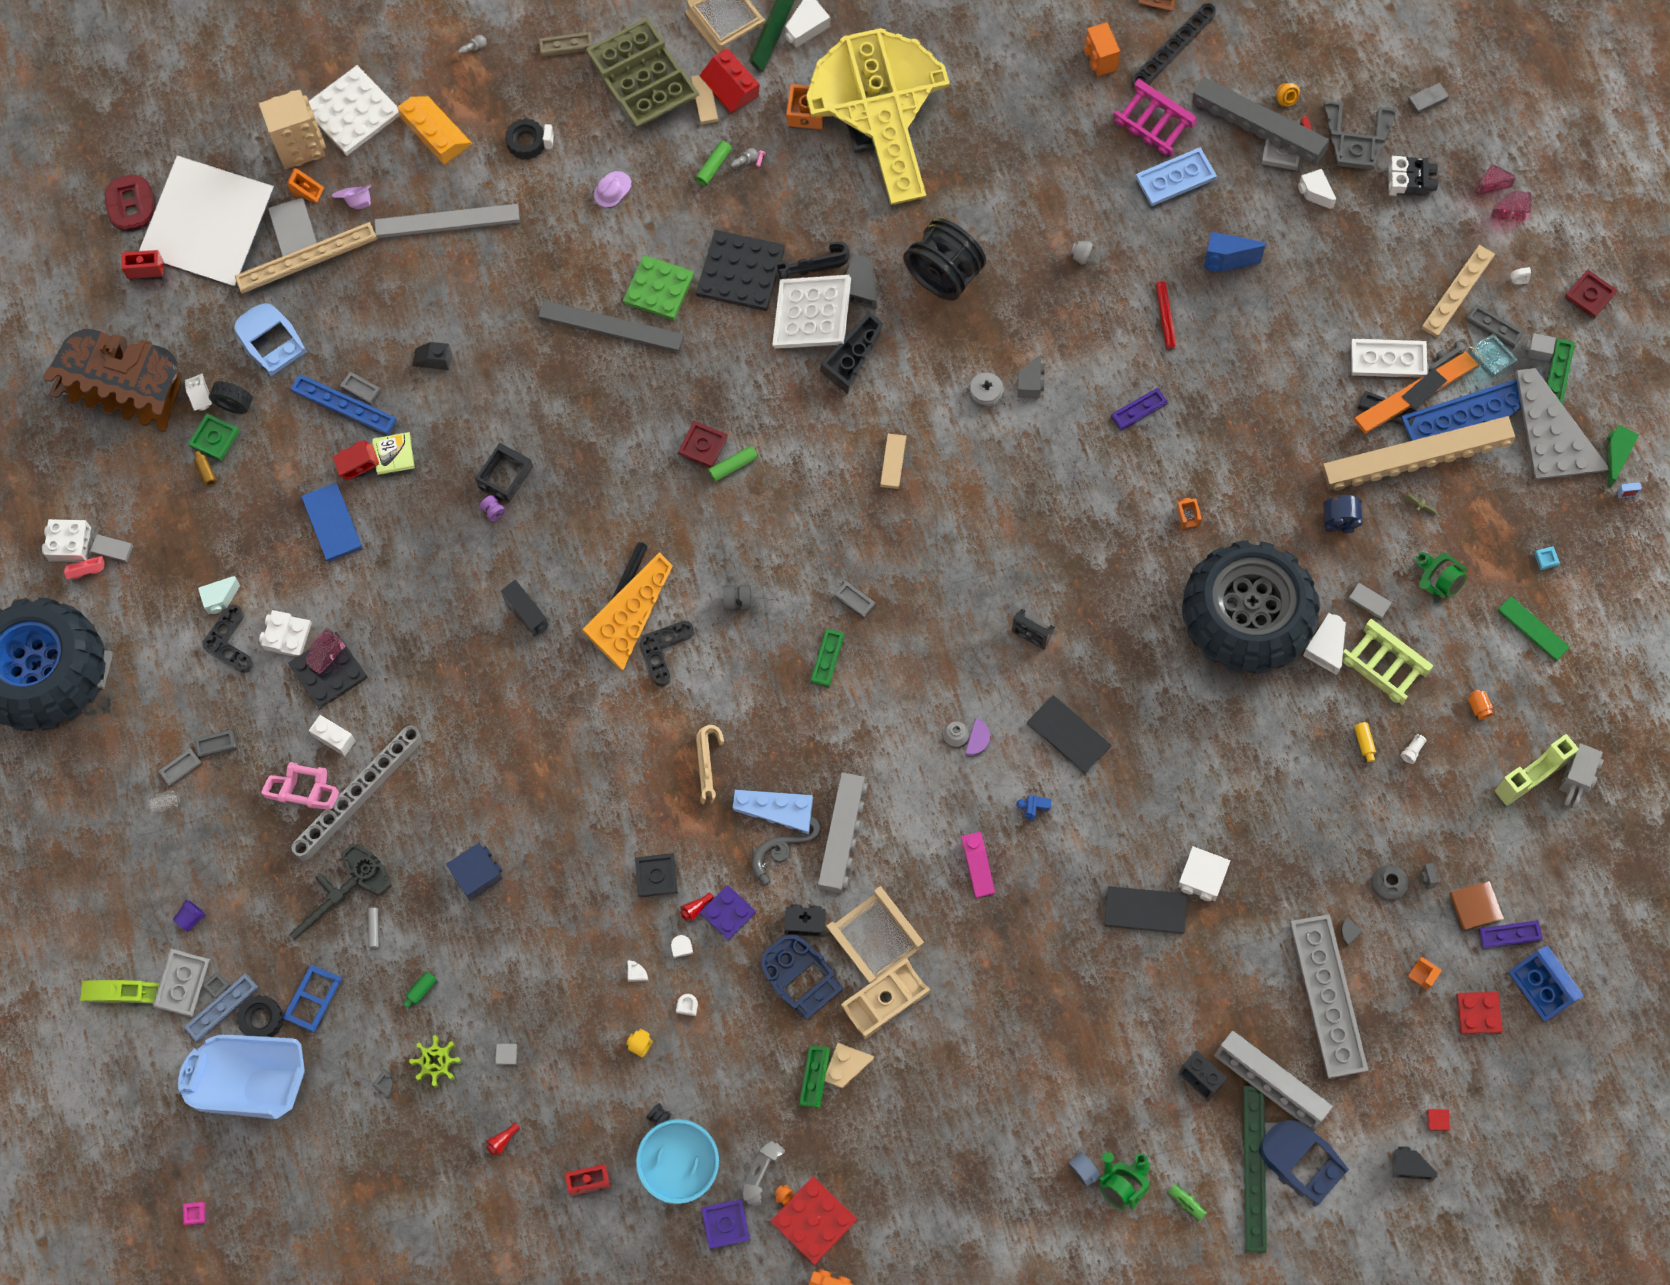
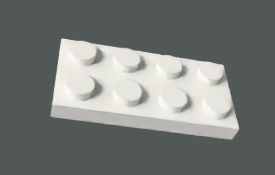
M1352 339L1351 375L1422 378L1427 375L1426 341Z

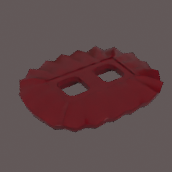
M127 175L113 180L106 188L105 205L111 224L117 229L128 230L145 226L148 221L152 220L155 212L154 195L146 179L138 175ZM134 191V198L123 199L124 192ZM137 206L138 212L136 214H126V208Z

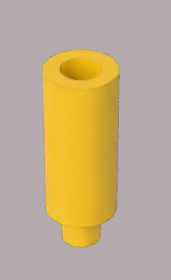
M1364 722L1355 725L1354 729L1362 756L1366 757L1367 762L1375 761L1374 754L1376 750L1368 723Z

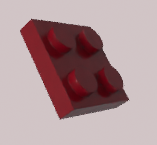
M1587 269L1564 298L1595 319L1616 295L1618 290Z
M693 421L678 450V455L711 468L714 466L728 438V434Z

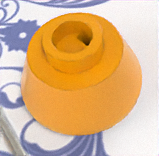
M1293 83L1281 84L1276 90L1279 104L1283 107H1289L1296 103L1299 98V88Z

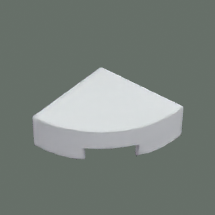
M628 961V982L648 981L645 969L637 962Z

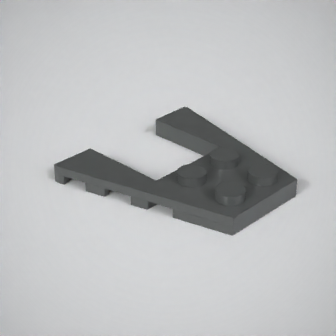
M1325 101L1324 109L1337 166L1373 170L1397 109L1378 108L1376 136L1341 132L1343 103Z

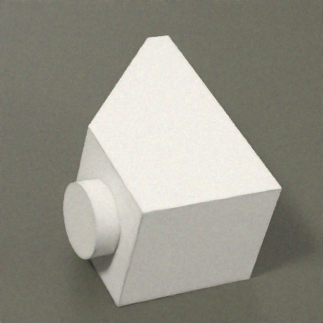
M1322 169L1301 176L1298 188L1300 193L1304 194L1306 200L1329 209L1334 207L1336 197Z
M203 374L185 380L186 392L194 411L209 408V405H212V401L209 400L210 393Z

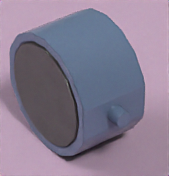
M1082 1152L1067 1163L1072 1173L1085 1187H1088L1101 1176L1095 1165Z

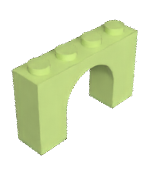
M1565 734L1551 744L1541 757L1524 770L1518 767L1504 777L1495 790L1496 794L1506 806H1509L1567 765L1578 752V747Z

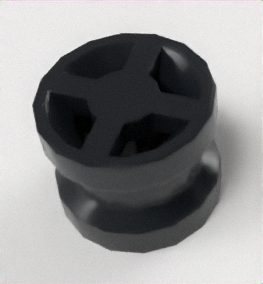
M658 1103L648 1113L646 1119L653 1121L656 1126L669 1120L672 1114L669 1111H665L663 1105Z

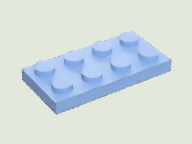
M1197 148L1136 174L1135 178L1150 205L1154 206L1214 181L1217 175L1202 149Z

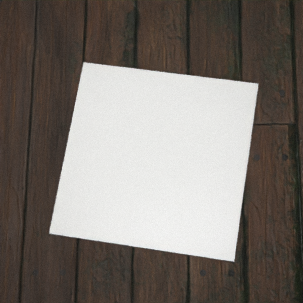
M177 156L139 251L158 250L165 264L236 286L237 281L234 276L241 273L274 186Z

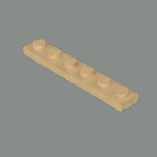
M1481 245L1477 247L1423 324L1422 330L1438 338L1494 258L1495 253Z

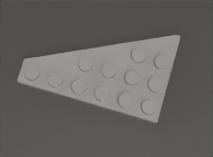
M1536 368L1517 370L1515 374L1534 480L1607 472L1609 470L1608 465Z

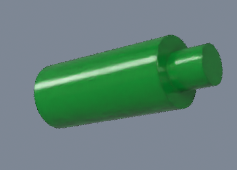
M426 971L405 995L407 999L403 1004L407 1008L413 1003L416 1005L435 984L437 979Z

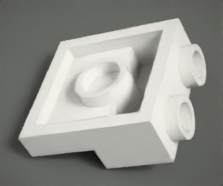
M272 610L271 615L268 614L266 616L265 625L267 628L265 632L260 634L259 642L266 651L298 657L303 652L312 623L310 620L292 617L289 613Z

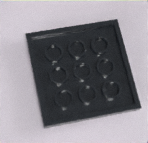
M714 230L696 296L767 311L778 274L777 263L782 260L785 245Z

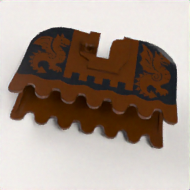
M82 329L67 337L42 377L48 382L54 381L56 378L49 392L50 397L58 398L65 392L68 393L69 402L74 404L81 398H85L87 408L94 409L101 403L104 405L103 410L106 414H113L116 409H120L121 416L125 420H129L133 415L137 414L139 415L141 425H148L152 420H156L158 430L163 432L167 430L170 415L181 386V374L178 369L177 360L167 349L152 345V342L148 340H140L138 344L132 343L127 347L125 337L114 334L110 336L93 329Z

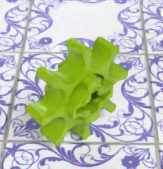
M434 1035L432 1047L424 1048L420 1042L416 1044L418 1049L422 1050V1056L417 1060L410 1059L409 1062L412 1066H422L421 1073L416 1075V1079L419 1082L422 1081L424 1076L431 1075L433 1077L432 1085L437 1088V1080L441 1075H447L450 1080H454L455 1077L449 1073V1066L454 1063L461 1064L462 1061L459 1057H449L450 1050L455 1047L452 1041L446 1047L440 1048L438 1046L439 1038ZM430 1056L438 1060L441 1067L433 1063Z

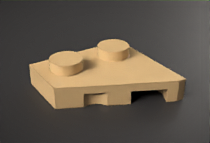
M837 1043L826 1072L825 1083L843 1089L861 1070L874 1060V1056Z

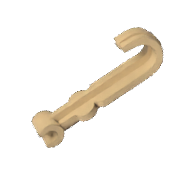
M707 725L701 728L696 737L701 784L700 801L703 805L706 796L710 797L711 804H713L716 796L712 782L708 735H715L719 746H722L724 743L722 731L715 725Z

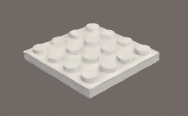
M355 66L309 101L319 128L346 156L400 116L397 106L358 66Z
M849 275L780 279L772 346L778 349L843 344L851 277Z

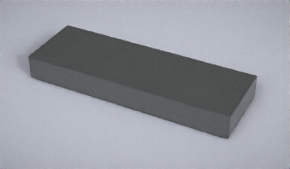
M1477 304L1466 319L1467 322L1513 349L1524 334L1522 330Z

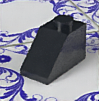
M429 342L415 348L412 365L415 367L449 370L452 357L449 344Z
M1400 1146L1392 1152V1177L1435 1180L1438 1177V1173L1417 1151L1411 1150V1147Z

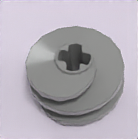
M978 374L971 381V397L979 404L987 407L994 406L1002 399L1003 383L995 374Z

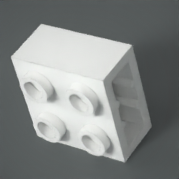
M48 519V526L44 530L46 540L42 545L43 555L48 561L81 562L87 560L91 531L90 525L86 520Z
M1192 847L1178 888H1181V891L1186 894H1197L1205 901H1216L1230 860Z

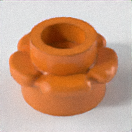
M789 1185L780 1186L775 1192L776 1202L783 1205L787 1204L793 1196V1190L789 1188Z

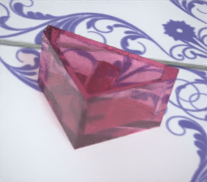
M1491 163L1479 184L1477 195L1510 188L1513 186L1516 177L1514 174Z

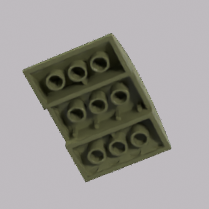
M648 17L586 49L606 88L626 117L637 128L699 96V92L684 70L673 59L665 47V42Z

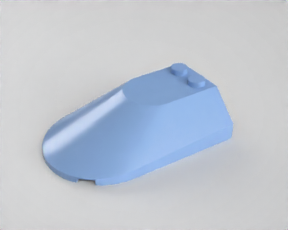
M218 1035L205 1040V1044L197 1050L194 1048L185 1059L178 1077L179 1092L182 1094L185 1103L198 1111L277 1119L293 1108L305 1072L301 1043L293 1038Z

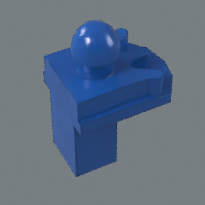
M1029 795L1025 801L1024 799L1018 800L1016 805L1020 809L1025 808L1024 818H1029V822H1033L1036 810L1049 811L1051 809V799Z

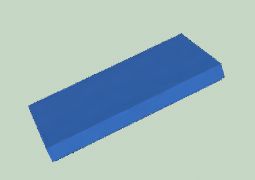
M337 482L301 496L327 562L363 548Z

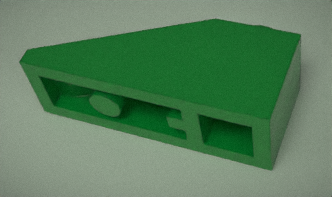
M1618 425L1615 431L1611 429L1607 440H1609L1606 447L1609 469L1607 476L1608 486L1610 487L1615 483L1639 437V434L1621 425Z

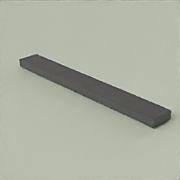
M545 300L538 316L541 320L678 353L684 339L683 333Z

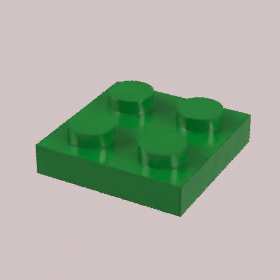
M206 414L188 445L222 462L240 430L236 426Z

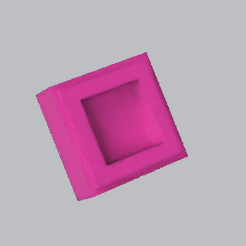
M205 1202L183 1204V1223L185 1226L206 1223Z

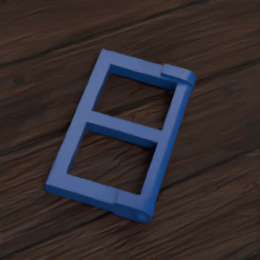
M310 965L283 1019L315 1033L326 1008L343 978ZM313 973L334 981L324 1000L304 992ZM301 997L321 1005L312 1024L292 1016Z

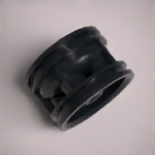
M943 218L933 219L924 229L922 241L913 243L903 254L904 264L910 274L928 291L949 301L959 298L966 289V286L979 274L987 262L985 253L977 241L963 228Z

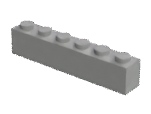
M841 773L818 883L819 890L842 894L843 888L847 889L849 877L846 876L847 869L851 870L853 858H850L851 850H855L856 839H853L854 833L859 831L860 821L857 820L858 814H862L864 802H861L862 795H866L868 784L865 783V777Z
M1234 1031L1229 1034L1214 1055V1057L1313 1132L1333 1107Z

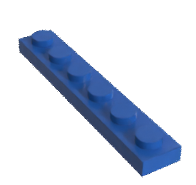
M299 374L291 387L293 393L387 436L397 421L396 417L301 374Z

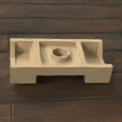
M905 958L843 1002L841 1007L863 1038L867 1039L881 1029L882 1025L930 994V989L913 970L909 960ZM889 993L892 997L891 1001L888 1003L882 1002L880 1000L881 994Z

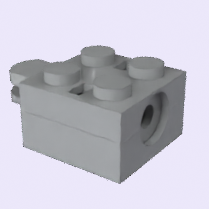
M1581 743L1578 745V752L1567 764L1558 789L1567 793L1564 801L1566 806L1569 805L1574 795L1571 808L1574 809L1578 806L1580 798L1585 793L1588 794L1591 788L1595 786L1597 781L1595 775L1597 770L1601 769L1604 761L1601 759L1603 752Z

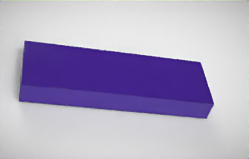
M1157 387L1112 413L1111 418L1119 430L1122 431L1164 407L1168 401Z
M1539 920L1485 927L1478 930L1482 949L1543 940Z

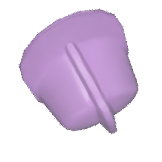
M614 171L606 175L599 181L594 191L596 202L603 207L615 206L631 188L630 177L621 171Z
M371 185L339 190L333 193L332 197H343L349 207L362 209L371 204L368 189Z

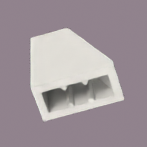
M817 0L802 1L785 26L786 40L797 48L831 27L830 16Z
M1328 613L1303 656L1337 675L1342 666L1346 622L1340 616Z

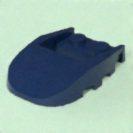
M787 935L781 937L762 956L761 967L774 990L785 1003L808 1021L834 997L843 992L842 984L839 985L834 972L828 966L824 957L799 936ZM814 963L826 977L795 1002L784 988Z
M1285 1120L1277 1123L1265 1135L1260 1145V1154L1269 1169H1272L1277 1174L1278 1180L1295 1190L1294 1192L1299 1196L1303 1197L1305 1195L1314 1202L1312 1205L1315 1207L1321 1203L1345 1173L1349 1171L1348 1167L1328 1142L1298 1121ZM1316 1143L1330 1158L1305 1186L1290 1171L1311 1146Z

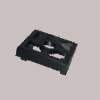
M1021 609L1013 617L1012 632L1043 650L1046 649L1055 631V627L1050 625L1046 629L1024 617L1026 611Z

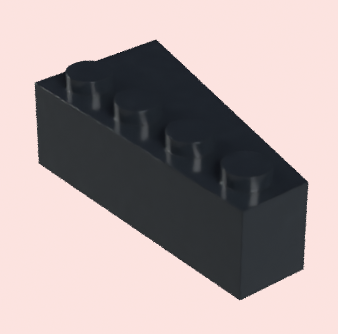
M868 312L844 338V343H840L821 363L820 372L848 394L881 333L883 323Z

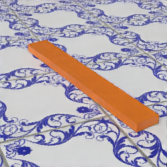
M1472 349L1436 369L1448 381L1434 393L1482 365L1483 362ZM1422 378L1356 416L1353 421L1364 434H1367L1412 406L1402 396Z

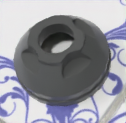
M1395 865L1382 866L1373 874L1371 882L1373 891L1383 900L1396 901L1406 893L1408 877L1401 868ZM1388 875L1396 876L1397 884L1389 885L1386 877Z

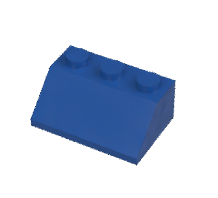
M1548 945L1537 950L1508 971L1544 1022L1584 996Z

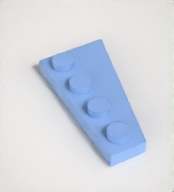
M735 790L733 811L755 818L759 817L767 820V822L778 823L786 828L802 831V833L809 834L813 795Z

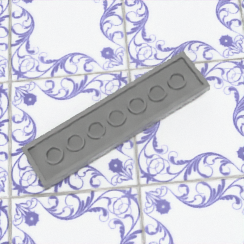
M1330 914L1291 921L1290 927L1327 1079L1368 1072Z

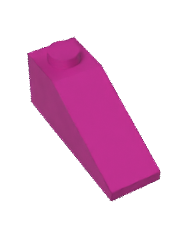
M981 832L961 836V845L975 897L979 898L995 894Z

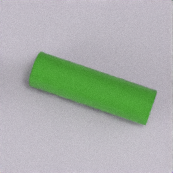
M720 141L696 175L695 180L699 184L707 186L730 153L732 147L727 142Z
M750 445L708 469V472L713 481L717 482L758 458L757 453Z

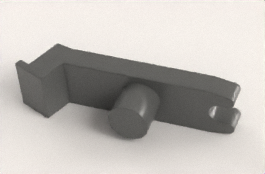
M1463 340L1456 341L1454 350L1448 354L1440 350L1436 354L1439 360L1430 366L1429 371L1432 369L1436 370L1456 356L1463 354L1465 350Z

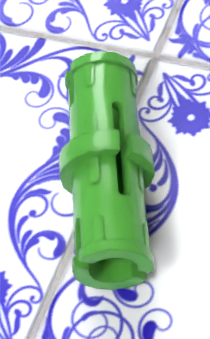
M1177 1183L1168 1192L1182 1205L1181 1208L1183 1210L1189 1211L1198 1221L1208 1212L1194 1200V1196H1189Z

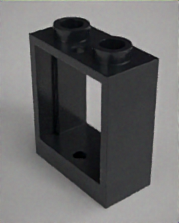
M499 442L475 478L478 488L486 493L488 491L491 492L500 501L510 502L532 470L533 464L528 457ZM502 458L521 468L506 492L487 482V479Z
M1198 1050L1186 1060L1178 1073L1208 1102L1223 1087L1227 1080V1077Z

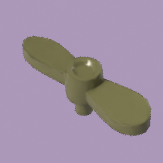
M1409 493L1405 495L1407 501L1416 505L1417 512L1420 509H1424L1434 515L1438 513L1435 509L1426 505V501L1423 499L1418 500Z

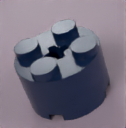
M1344 495L1339 496V500H1333L1332 497L1323 502L1324 526L1327 532L1343 530V533H1353L1355 528L1362 526V501H1359L1358 497Z

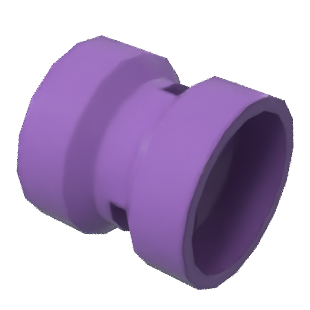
M494 495L488 496L480 503V508L483 512L487 513V517L492 522L500 519L505 514V508L498 504V499Z

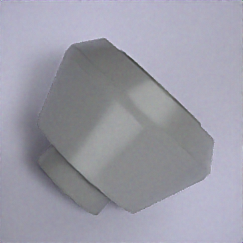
M1090 241L1074 243L1071 250L1073 259L1081 265L1086 264L1093 244Z
M950 722L943 730V738L948 745L959 747L968 741L969 730L962 722Z

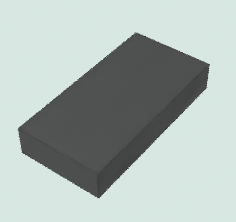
M232 729L194 739L199 759L237 749Z

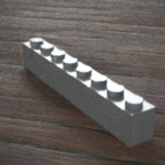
M1206 77L1201 80L1193 92V103L1196 106L1209 110L1212 114L1226 119L1229 123L1240 126L1245 131L1256 134L1261 139H1269L1275 146L1282 147L1288 150L1289 153L1302 157L1307 162L1317 165L1328 149V138Z

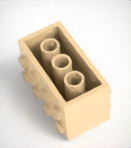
M300 89L259 103L269 134L285 170L294 166H301L306 162L318 160L325 156L323 149L326 146L307 95L303 96Z

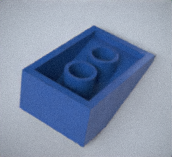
M1211 232L1204 268L1212 272H1223L1261 263L1266 242Z

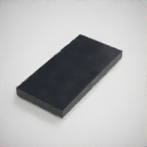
M1054 695L1027 721L1031 728L1084 774L1111 747L1110 743Z
M1108 886L1104 926L1184 934L1187 894Z

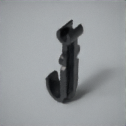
M830 242V252L841 253L814 257L810 260L803 258L797 263L792 264L780 261L777 263L779 280L788 279L793 274L806 275L809 271L817 272L844 266L850 258V250L844 242Z

